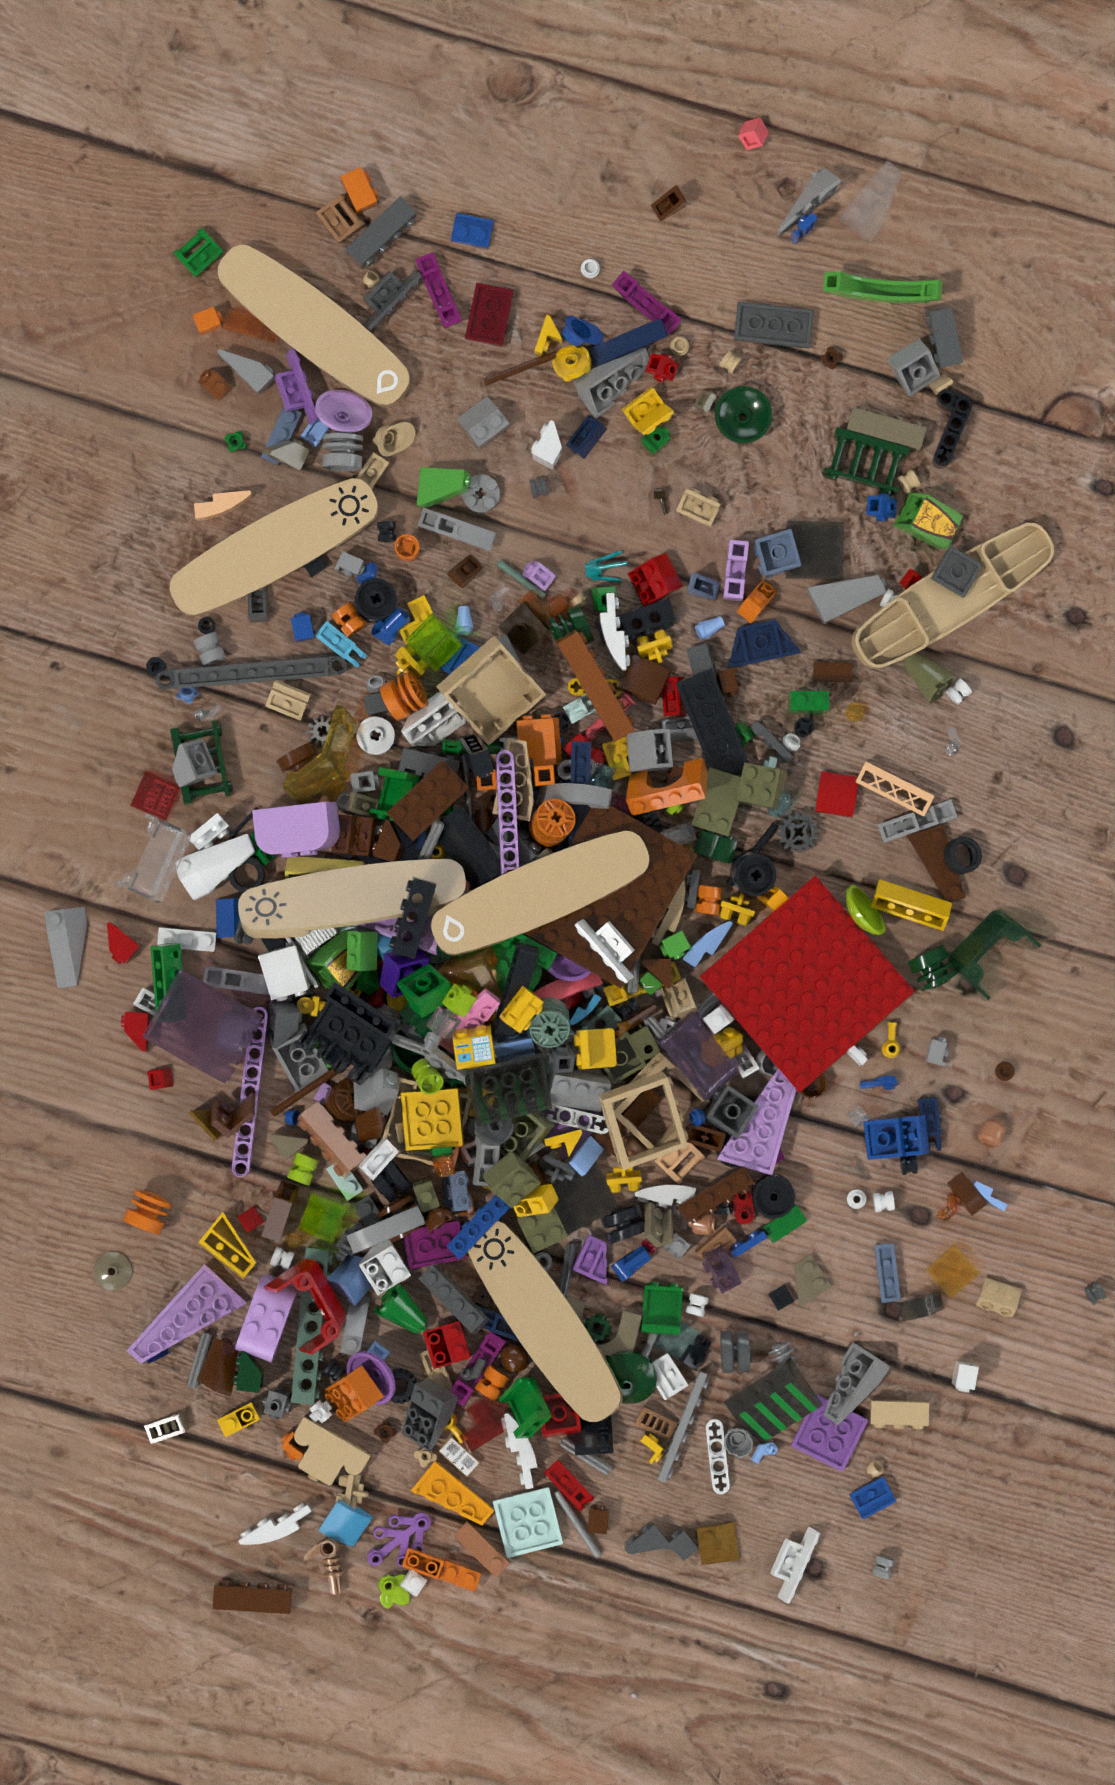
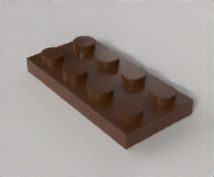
M442 760L400 799L387 814L414 841L460 798L469 787Z

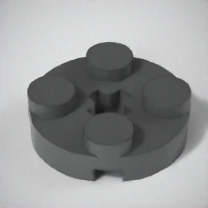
M497 1106L486 1108L490 1122L483 1124L479 1113L475 1119L474 1133L483 1143L490 1146H500L513 1133L514 1125L510 1119L511 1116L508 1113L509 1118L501 1119ZM493 1122H496V1123H497L496 1126L498 1127V1130L495 1129V1130L493 1131V1130L491 1129V1127L489 1126V1124H492Z

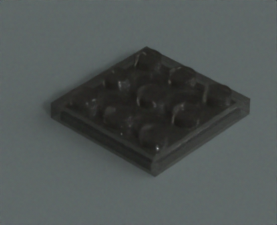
M786 521V530L792 529L802 566L785 571V579L843 580L844 522Z
M596 1161L584 1176H581L576 1171L571 1181L564 1178L563 1181L555 1179L554 1183H551V1178L547 1179V1183L552 1184L559 1198L554 1207L567 1234L619 1209Z

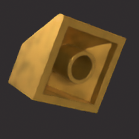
M191 1110L188 1113L213 1141H218L223 1136L220 1131L211 1125L212 1110Z
M734 1521L696 1526L701 1565L740 1560Z

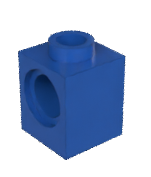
M305 612L294 614V617L291 618L296 643L315 639L310 615H306Z

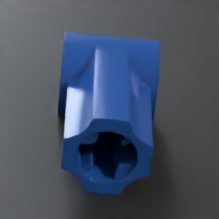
M397 608L384 622L378 621L373 626L371 634L385 645H390L395 640L397 632L410 621V617L403 609Z
M641 1245L628 1256L619 1259L611 1267L623 1282L652 1258Z

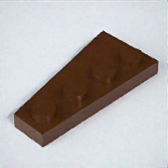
M944 825L907 835L906 837L911 842L944 900L954 902L966 898L959 874L953 873L944 861V849L949 843Z

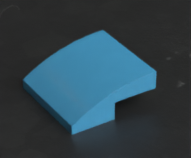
M594 994L586 1010L578 1007L569 1024L572 1026L585 1018L595 1008L601 997Z
M338 1499L318 1531L338 1542L354 1546L373 1516L358 1506L354 1509Z

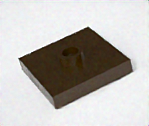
M526 601L522 602L498 626L523 655L550 630L548 625Z

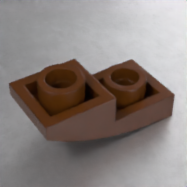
M963 1172L947 1182V1186L960 1199V1203L971 1216L987 1205L979 1191Z

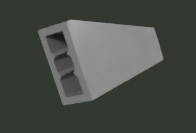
M878 575L813 586L808 588L807 592L823 624H826L885 595V589L888 587L883 578L880 579Z

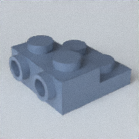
M792 529L755 540L756 546H753L755 556L760 558L761 564H758L759 571L766 578L781 575L785 571L802 566Z
M465 1171L441 1173L444 1206L451 1211L469 1210L471 1196L467 1193L469 1178Z

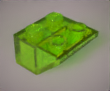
M433 613L405 639L418 656L435 672L463 646L459 636Z
M312 1193L298 1229L317 1238L334 1243L348 1206Z

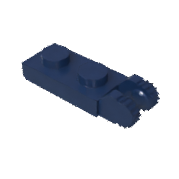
M937 1097L917 1099L919 1115H925L927 1136H935V1148L937 1151H941V1126Z

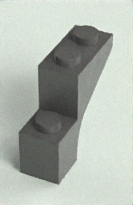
M647 1523L640 1529L641 1533L636 1537L633 1535L627 1539L624 1546L628 1554L669 1549L678 1554L683 1561L699 1549L684 1528L681 1531L679 1529L675 1530L670 1535L671 1539L668 1540L655 1523L651 1525Z

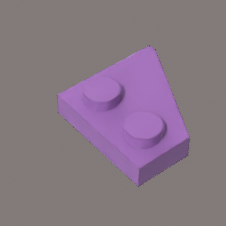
M588 1234L572 1270L606 1285V1242Z

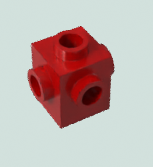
M651 353L645 371L653 375V379L658 382L664 383L665 380L673 382L679 363L673 361V357L663 353L659 355Z

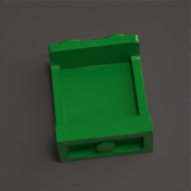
M379 767L378 775L385 777L378 809L370 808L369 812L376 814L375 818L387 820V817H389L387 812L418 783L420 776Z
M649 1282L648 1285L644 1286L641 1333L680 1336L683 1288H679V1284H668V1287L660 1286V1283Z
M517 1378L515 1383L506 1389L499 1398L500 1403L507 1402L519 1425L513 1432L516 1439L531 1438L552 1417L534 1378Z

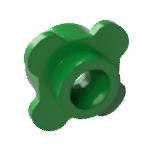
M237 431L225 436L224 439L228 443L229 452L234 453L237 449H245L246 443L243 442L242 432Z

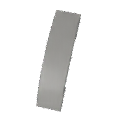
M575 783L543 785L539 787L536 806H540L549 799H560L567 804L589 805L590 808L609 809L612 790Z
M415 1206L351 1233L346 1237L354 1254L425 1224L419 1207Z

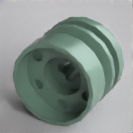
M552 997L542 998L541 1000L544 1002L542 1004V1011L538 1015H534L530 1020V1036L539 1046L546 1048L557 1047L567 1040L570 1033L569 1010L559 999Z

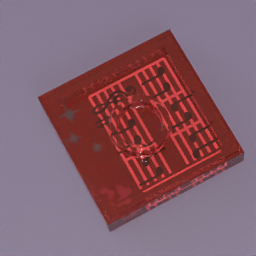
M145 771L130 806L166 821L180 788L178 784Z

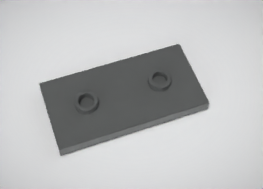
M738 302L734 341L809 349L814 310Z

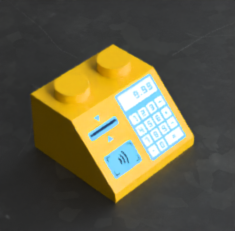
M479 1025L476 1028H460L452 1031L457 1070L495 1064L491 1025Z

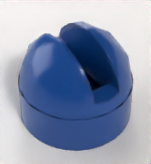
M288 1110L284 1114L286 1116L284 1121L289 1125L296 1126L299 1121L300 1112Z

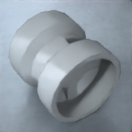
M876 1555V1566L872 1570V1575L890 1579L892 1574L890 1570L894 1566L895 1560Z

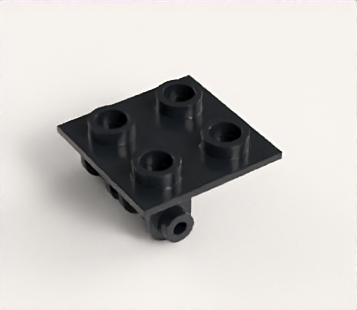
M611 1416L598 1422H589L580 1417L581 1432L574 1433L575 1456L614 1453Z

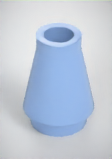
M460 606L458 607L455 624L456 634L470 635L474 629L470 607Z
M719 616L714 619L698 622L695 630L701 640H707L724 627L725 624Z

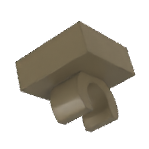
M702 390L693 407L699 411L714 414L711 406L712 404L717 405V396L712 392Z

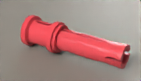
M623 692L620 699L625 705L623 709L625 712L631 705L634 706L636 703L626 692ZM599 717L583 732L592 741L606 727Z

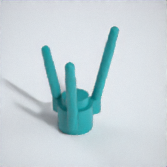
M622 551L589 560V563H585L586 577L592 578V581L621 582L620 578L598 575L602 574L601 569L627 565L628 562L624 561L605 565L599 563L622 554Z

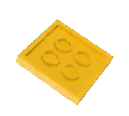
M459 1088L440 1089L434 1094H424L422 1091L401 1092L406 1151L431 1149L432 1147L464 1146Z

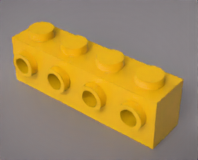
M879 879L870 907L944 931L950 916L952 903Z

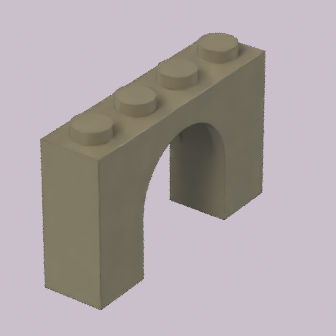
M567 1296L566 1299L581 1320L586 1301ZM623 1310L616 1335L605 1343H595L605 1358L617 1352L634 1350L642 1317L641 1314Z

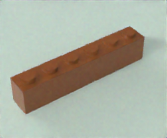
M575 629L556 640V643L610 736L616 742L635 731L632 726L635 723L630 714L626 715L624 713L625 705L620 698L616 699L613 694L616 690L611 681L606 682L604 676L607 674L601 665L597 666L594 660L597 659L592 649L588 650L584 644L587 642L582 632L578 633Z

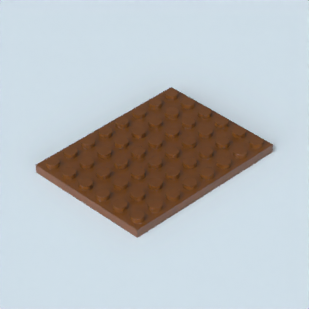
M610 805L609 809L591 808L569 847L622 831L634 832L641 837L649 854V864L645 873L607 897L523 934L622 989L624 981L617 978L616 972L604 963L603 957L591 948L589 941L578 933L575 924L584 919L596 933L610 921L635 950L622 962L631 973L698 854Z

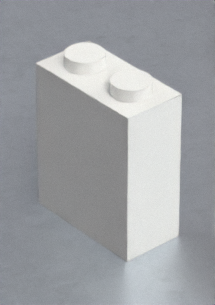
M297 943L258 955L271 1000L276 999L279 1002L288 999V995L295 994V996L306 994V990L310 988Z

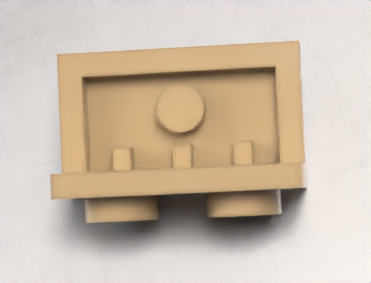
M690 488V490L685 489L676 512L711 527L721 504L714 497L708 496L706 498L700 495L701 492L694 488Z
M984 1278L976 1306L986 1311L997 1312L1004 1317H1013L1018 1307L1022 1289Z

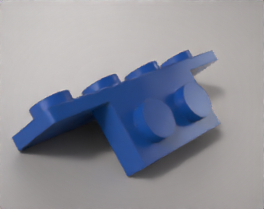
M495 1195L485 1206H481L476 1211V1216L471 1221L468 1220L461 1227L462 1230L449 1242L447 1248L458 1259H461L511 1207Z

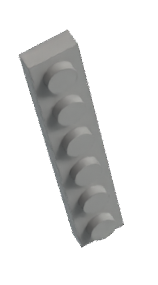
M701 1370L698 1372L659 1471L657 1480L665 1483L666 1478L670 1480L674 1469L671 1466L673 1461L677 1462L681 1451L678 1448L680 1443H684L688 1433L685 1430L687 1425H691L695 1415L692 1412L694 1407H699L702 1396H699L701 1389H706L709 1378H706L707 1373Z

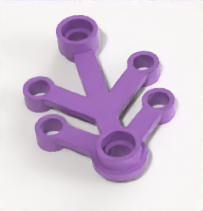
M420 1512L413 1517L391 1514L388 1518L389 1524L392 1527H397L400 1524L410 1525L405 1530L376 1526L373 1529L375 1538L382 1539L384 1536L395 1538L380 1549L373 1548L367 1553L368 1562L373 1566L381 1564L383 1557L400 1544L396 1562L399 1567H402L403 1563H399V1560L405 1558L409 1536L415 1532V1543L411 1549L419 1546L421 1547L420 1551L423 1552V1533L431 1525L430 1517L426 1513ZM393 1518L398 1519L396 1523L391 1522ZM420 1520L425 1521L423 1525H418ZM382 1530L383 1532L382 1534L377 1535L376 1531ZM374 1556L379 1557L377 1561L372 1560Z

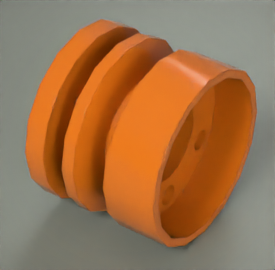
M411 671L404 673V676H398V684L391 680L380 686L382 699L391 715L397 721L410 716L411 709L417 712L420 710V707L423 709L428 706L425 690L416 675Z
M560 799L544 801L531 816L528 824L532 839L544 847H554L561 844L574 828L575 813L570 805Z
M135 1189L133 1194L141 1199L131 1198L130 1201L137 1206V1209L127 1208L123 1221L147 1232L160 1235L165 1223L158 1219V1216H168L169 1213L162 1210V1207L171 1209L173 1204L153 1192Z

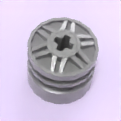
M344 432L323 435V441L330 442L323 444V448L331 451V453L322 455L323 469L345 472L362 470V456L354 454V452L363 450V446L359 445V443L363 442V436Z

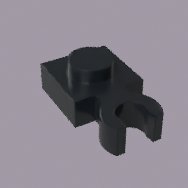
M700 1334L695 1338V1345L689 1344L680 1358L681 1362L695 1371L698 1370L706 1357L703 1351L711 1345V1341L707 1339L702 1343L704 1336Z

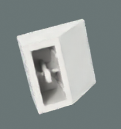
M550 420L549 424L545 423L540 431L541 439L534 442L531 453L533 460L553 470L562 454V446L554 421Z
M390 1239L373 1246L359 1262L361 1270L377 1295L411 1276L408 1267Z

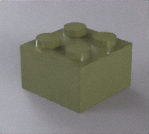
M744 763L736 800L744 804L779 810L787 773L780 769Z
M628 1032L615 1039L616 1066L604 1067L613 1085L646 1066Z
M512 1151L482 1175L490 1190L511 1208L541 1184L534 1170Z
M553 1207L550 1213L517 1218L533 1254L568 1237L555 1207Z

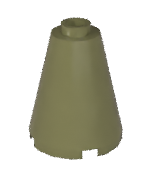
M918 652L903 659L904 668L930 704L943 696L942 692L951 687L956 679V676L951 671Z

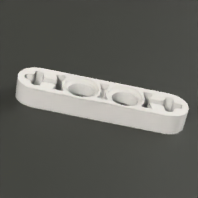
M544 1103L545 1107L549 1106L551 1111H555V1107L559 1108L557 1120L552 1119L554 1115H547L546 1118L551 1122L600 1134L608 1132V1128H604L601 1131L600 1127L594 1125V1129L590 1128L592 1117L597 1118L595 1122H601L605 1120L604 1116ZM564 1110L569 1111L571 1114L570 1120L566 1122L562 1121L559 1117L560 1113ZM581 1115L589 1117L590 1121L587 1126L579 1124L578 1119Z
M713 1418L706 1423L711 1482L715 1493L725 1494L729 1490L730 1484L726 1448L724 1446V1430L721 1421ZM713 1422H716L718 1426L720 1425V1428L716 1431L717 1436L721 1435V1438H709V1436H713V1431L709 1429ZM715 1441L722 1444V1449L719 1452L711 1450V1444ZM722 1461L724 1463L723 1470L715 1471L713 1469L714 1462ZM725 1473L726 1477L722 1476V1482L726 1483V1486L723 1487V1490H719L718 1487H715V1484H718L719 1481L718 1477L714 1478V1474L722 1475Z

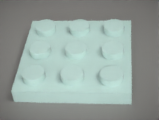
M549 1487L493 1501L507 1558L563 1544Z

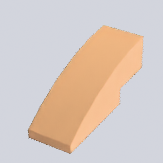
M248 490L212 494L213 502L194 503L195 519L197 521L208 520L231 512L252 497V492Z

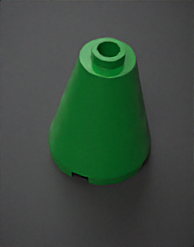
M400 1283L388 1289L381 1297L382 1304L375 1306V1314L415 1334L418 1332L422 1333L428 1326L427 1317Z

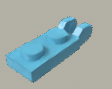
M328 621L314 635L356 668L360 664L349 656L352 650L361 658L365 659L367 657L353 641Z

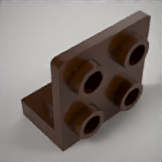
M251 1093L233 1111H231L228 1105L222 1104L217 1100L212 1104L211 1125L227 1138L232 1134H236L246 1121L249 1122L254 1117L256 1095Z

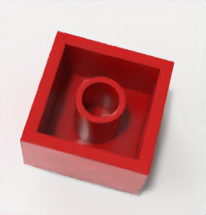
M560 1394L543 1396L552 1416L541 1427L543 1438L581 1432L579 1415Z

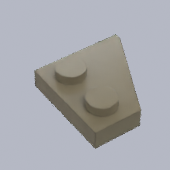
M811 1254L794 1264L800 1307L832 1287Z

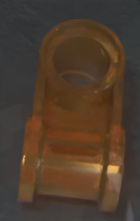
M452 1154L432 1158L436 1175L447 1177L456 1174Z

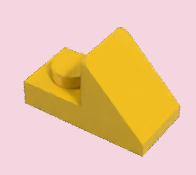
M549 315L545 317L534 351L539 356H542L543 351L547 352L550 341H547V339L562 343V338Z
M579 1129L544 1139L545 1145L554 1149L562 1147L561 1143L565 1142L568 1156H570L582 1135V1130Z

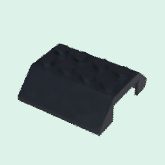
M334 982L324 997L327 1000L326 1004L310 1030L302 1033L297 1044L306 1048L309 1052L313 1051L319 1044L323 1045L318 1050L316 1057L322 1058V1061L334 1069L338 1068L340 1073H343L350 1065H353V1069L348 1073V1078L353 1079L355 1083L361 1086L374 1073L393 1042L398 1023L337 982Z

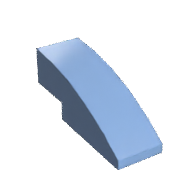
M731 921L726 922L705 934L689 949L682 960L695 968L705 952L712 956L733 923Z

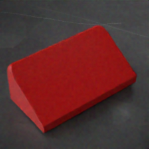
M669 677L662 690L665 717L687 715L675 682L683 680L684 677Z

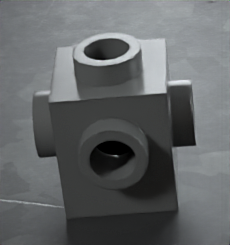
M563 1043L557 1047L550 1048L546 1059L554 1073L573 1072L576 1055L569 1044Z
M277 1387L270 1389L268 1395L263 1400V1406H265L264 1413L269 1414L268 1416L274 1419H280L289 1414L292 1407L290 1402L292 1392Z

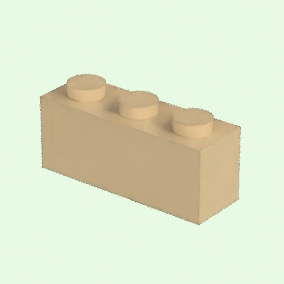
M870 1399L869 1423L874 1424V1428H885V1425H893V1428L904 1429L905 1425H910L912 1429H924V1426H929V1402Z

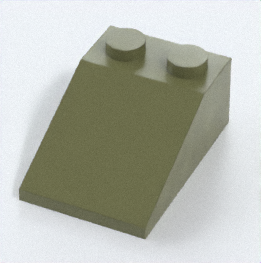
M709 767L706 798L698 801L692 825L729 836L739 804L736 798L741 777Z

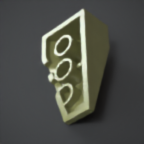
M516 1105L509 1114L514 1130L511 1137L500 1145L499 1161L511 1151L521 1160L525 1161L555 1125L541 1112L525 1105L527 1114L520 1115Z

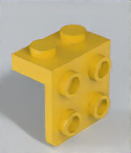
M653 387L647 389L621 409L633 428L643 435L652 433L657 425L668 421L674 413L672 408L663 403Z
M614 1029L576 1031L574 1045L577 1046L575 1063L578 1069L616 1066Z

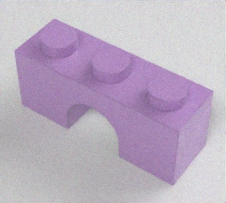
M729 541L723 599L743 600L748 541Z

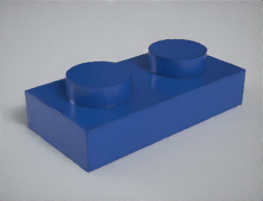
M756 1230L748 1235V1240L744 1242L739 1240L733 1244V1249L730 1252L734 1258L768 1238L764 1231L759 1232Z

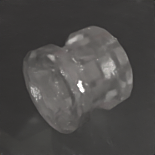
M856 1105L852 1112L846 1113L848 1119L857 1129L861 1127V1123L869 1120L859 1105Z

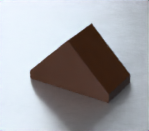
M675 185L651 204V207L659 220L663 221L685 208L687 201L679 187Z
M648 959L641 962L668 989L672 986L671 959Z
M689 1123L686 1131L689 1139L686 1142L721 1152L726 1136L725 1133L703 1126L696 1127L694 1124Z

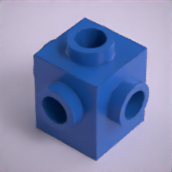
M879 493L878 496H868L866 515L876 517V521L887 522V519L895 518L897 499L890 498V494Z

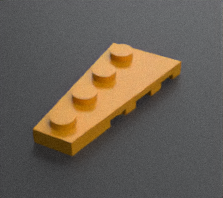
M436 1460L411 1489V1492L419 1494L432 1502L434 1501L444 1508L453 1510L480 1525H483L495 1510Z

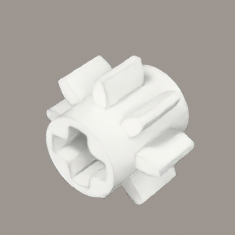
M318 1400L309 1408L312 1412L309 1417L314 1423L319 1420L322 1424L332 1415L329 1411L332 1409V1406L327 1400L324 1403Z

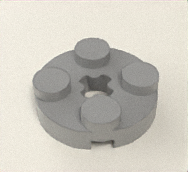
M479 474L471 477V485L468 487V492L462 494V499L471 511L487 513L498 504L500 490L494 479L487 475ZM479 489H483V492L487 493L482 499H478V495H475Z

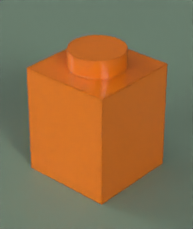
M214 306L192 315L201 336L222 328L220 322L224 320L220 311H215Z

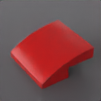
M821 771L815 812L853 818L858 783L855 781L858 777Z

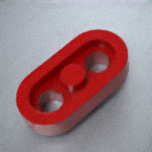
M750 1190L745 1193L746 1197L743 1200L739 1199V1193L734 1195L733 1208L735 1219L743 1225L751 1223L754 1218ZM743 1211L748 1213V1217L745 1219L741 1217Z

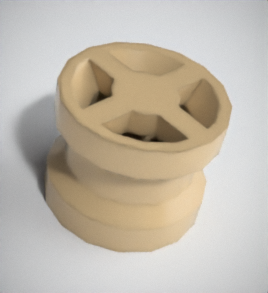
M729 350L719 366L721 368L725 367L728 373L732 374L742 358L734 356L733 352Z
M911 469L907 471L906 475L898 477L901 487L907 494L911 492L912 488H917L921 485Z

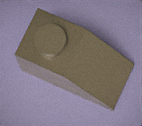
M294 439V441L285 440L264 448L261 453L291 469L301 471L310 450L304 447L305 444Z

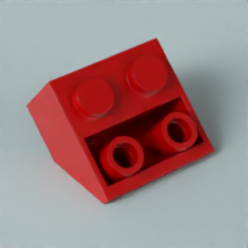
M667 553L653 557L627 573L644 607L667 597L683 587Z
M459 1320L422 1332L433 1369L471 1358Z

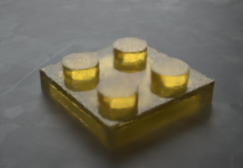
M955 1244L925 1269L950 1299L980 1274Z

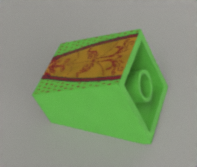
M910 492L893 526L935 548L946 550L952 543V537L959 528L963 515L928 494Z
M343 930L304 961L326 989H330L332 984L337 982L348 990L362 972L347 969L348 931Z

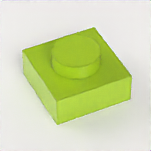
M680 804L668 807L666 813L670 816L674 813L678 815L684 806Z

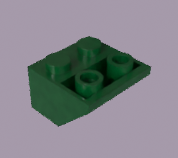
M241 1351V1353L237 1354L236 1366H239V1371L234 1375L233 1385H237L236 1390L260 1393L263 1386L264 1369L254 1356Z

